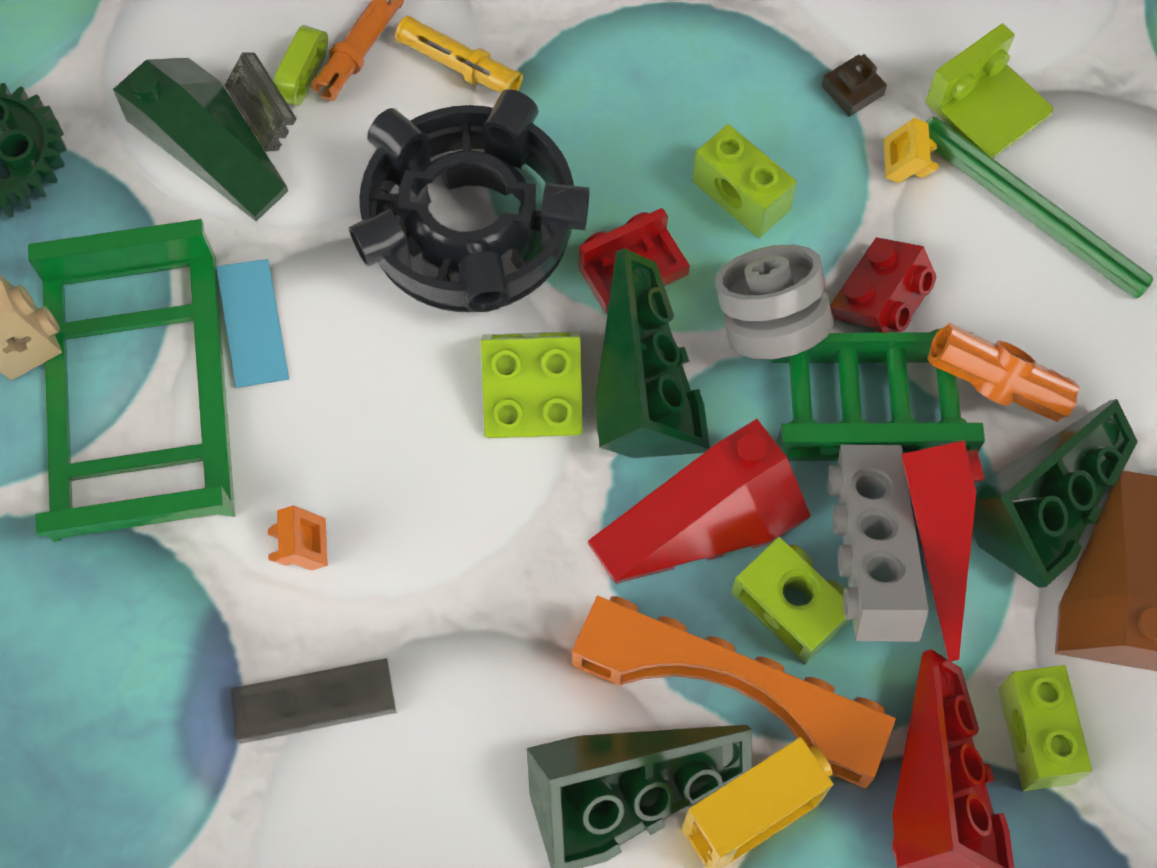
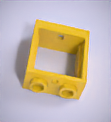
M802 737L690 807L687 811L682 830L706 868H724L819 806L834 785L829 778L833 774L831 766L816 746L809 748Z

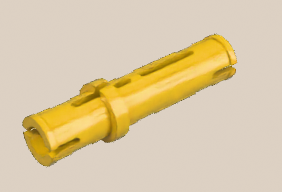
M409 15L400 21L396 29L395 39L397 42L405 44L463 74L464 80L472 85L480 83L500 94L507 89L516 91L520 89L523 74L491 58V54L482 48L474 50L448 35L420 23ZM428 40L451 51V54L429 44ZM466 60L490 71V74L468 64Z

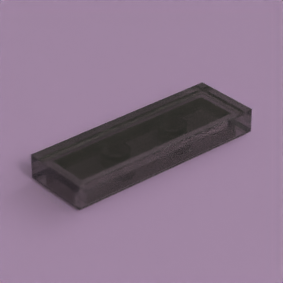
M387 658L230 689L236 737L240 744L397 713Z

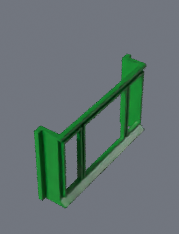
M202 219L28 244V261L42 280L43 306L49 309L59 325L60 332L56 333L55 336L62 350L61 354L45 362L49 512L35 514L36 534L38 536L47 535L53 542H57L65 537L217 514L236 517L216 256L204 232ZM190 267L192 304L66 322L64 285ZM193 321L202 444L71 463L66 340ZM203 461L205 488L76 508L72 507V481Z

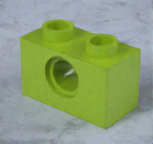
M727 124L695 152L692 182L757 238L763 236L791 210L797 180L731 125Z
M778 537L735 578L731 594L806 665L849 622V620H845L843 612L844 588L834 580L826 581L812 568V560L804 550L795 544L789 546ZM788 589L800 590L806 595L809 603L803 606L792 605L785 599L783 592Z
M1066 665L1012 672L998 687L1022 792L1076 784L1093 770Z

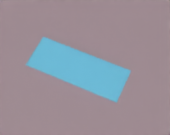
M263 259L216 266L236 388L289 380L269 260Z

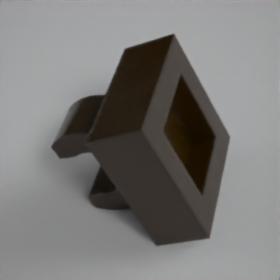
M858 54L824 75L821 87L850 117L884 96L887 84L876 73L877 66L865 54L862 56Z

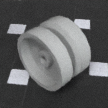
M792 244L772 245L754 249L732 259L721 267L715 276V288L720 309L725 313L724 323L729 345L739 355L752 359H778L796 355L816 346L825 339L834 325L828 293L824 291L826 284L820 255L811 248Z

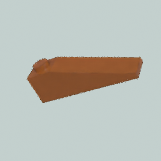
M1123 470L1116 485L1111 487L1096 521V526L1086 548L1082 551L1077 562V568L1059 602L1055 654L1157 671V476Z

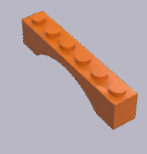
M598 595L596 596L572 650V666L619 686L643 679L682 677L706 680L732 688L761 704L781 720L797 739L802 737L809 748L816 746L829 762L833 772L832 775L865 789L875 778L896 718L884 714L885 709L880 704L866 698L856 697L853 701L834 693L835 688L832 685L818 678L805 677L804 680L785 673L784 666L772 659L757 656L755 660L736 653V648L721 638L708 636L705 640L686 632V626L675 619L659 616L656 620L638 612L639 608L635 604L624 598L611 596L607 600Z

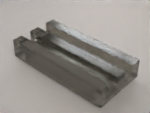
M242 52L224 86L265 152L279 151L282 146L279 138H286L289 133L286 125H294L297 118L256 53Z

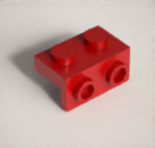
M663 208L651 213H639L619 228L608 233L601 231L591 235L579 246V271L605 314L608 313L616 252L622 248L656 262L664 286L689 275L690 265L667 230L668 215Z
M876 237L831 302L830 308L834 319L875 329L876 333H900L909 326L913 314L925 296L932 291L936 281V273L924 246Z

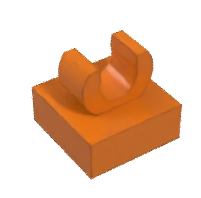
M294 505L277 510V523L269 527L267 531L269 536L278 539V551L268 554V560L284 566L294 564L311 571L328 566L326 518Z

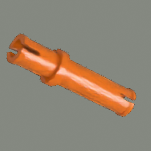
M404 0L370 1L343 41L337 42L330 49V59L311 82V87L315 93L319 92L322 86H327L320 97L327 101L336 100L338 93L350 76L357 74L364 66L363 58L397 10L401 8Z

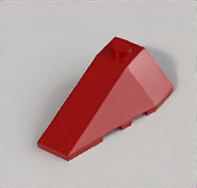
M755 419L716 443L589 539L588 545L615 584L673 570L676 565L707 558V561L724 556V553L751 546L752 549L770 545L778 537L784 536L810 519L811 514L786 455L760 421Z
M964 440L901 454L949 662L957 661L960 658L976 500L974 482L984 480L978 450L967 451Z
M932 649L922 652L892 813L894 830L892 851L896 859L897 868H1014L1010 831L1005 814H994L986 784L995 781L990 764L983 763L972 739V736L978 733L979 726L962 668L953 662H949L948 659Z

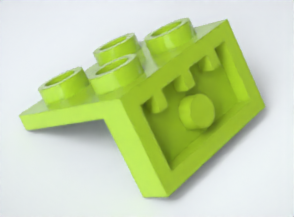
M1004 23L998 25L935 71L925 101L954 131L993 159L1048 119L1054 110L1051 104L1007 65L1010 59L1008 52L1015 34Z
M579 331L482 334L481 362L485 437L581 435L583 432Z

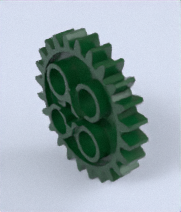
M1 83L0 162L10 177L4 179L0 176V210L3 209L6 215L11 218L14 216L13 205L20 203L29 210L31 208V203L28 199L30 195L34 194L43 198L47 196L41 185L43 182H58L52 169L65 166L60 153L67 151V147L62 139L64 135L63 130L49 105L44 106L37 94L29 98L23 87H19L11 94L6 83Z

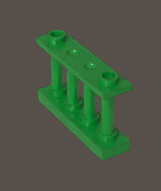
M939 329L931 332L829 333L825 339L808 350L792 356L771 359V363H789L793 420L789 423L781 424L776 444L786 455L788 461H838L841 445H901L904 454L964 440L967 451L977 449L979 452L985 442L983 423H967L965 419L961 418L956 376L936 368L941 414L939 422L917 423L911 416L907 363L929 362L927 357L930 353L931 342ZM809 363H838L842 421L839 423H818L813 419ZM858 363H887L892 418L888 423H868L865 419H862Z

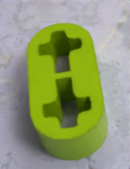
M306 25L299 27L274 77L272 92L275 100L295 106L302 104L311 87V82L316 77L326 56L328 48V34L326 31Z

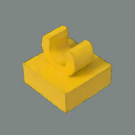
M914 117L884 138L885 178L901 183L913 174L924 178L938 169V164L931 162L930 153L937 149V144L929 138V124Z

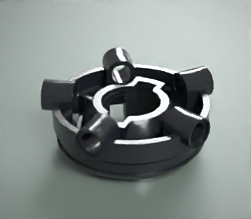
M504 90L493 107L478 105L452 106L427 112L412 120L406 118L397 109L389 108L374 119L368 130L367 139L377 150L371 157L361 182L359 200L362 221L349 226L348 229L364 264L369 267L378 262L387 277L400 290L415 300L431 307L453 312H489L521 300L539 288L552 275L565 253L572 229L583 231L586 229L590 187L574 186L571 170L561 150L543 130L533 124L539 113L537 105L531 98L520 91ZM462 149H463V151H457V152H453V153H448V154H446V155H444V156H442V157H439V158H437V159H435L434 161L431 162V157H434V156H436V155H439V154H442V153H446V152H449V151H455V150H462ZM472 149H483L484 152H480V151H476V150H472ZM526 164L545 181L542 211L536 210V184L527 183L516 168L522 170ZM441 174L443 183L449 190L463 186H482L491 188L504 196L511 193L521 202L518 209L519 214L502 213L494 223L483 229L466 232L456 231L440 224L432 216L428 209L432 201L427 185L433 183L435 178ZM395 185L399 187V195L390 193ZM395 215L400 216L401 226ZM537 231H541L542 247H545V249L535 259L520 268L533 248ZM512 249V257L510 259L518 270L505 276L501 257L508 250ZM422 252L423 269L430 277L412 270L409 253L415 257Z

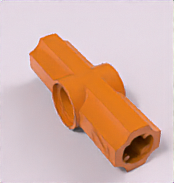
M951 323L939 329L931 342L930 353L927 357L931 365L970 382L979 393L996 403L1009 406L1014 402L1055 422L1068 417L1077 404V394L1080 387L1074 380L1037 364L1029 354L1008 342L998 340L994 344Z

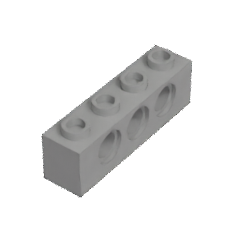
M841 445L837 465H830L828 469V492L830 496H837L838 504H835L833 508L834 535H842L843 545H840L838 549V572L840 577H848L849 587L844 589L843 612L845 620H853L856 641L920 642L929 611L909 488L901 456L903 454L901 445Z

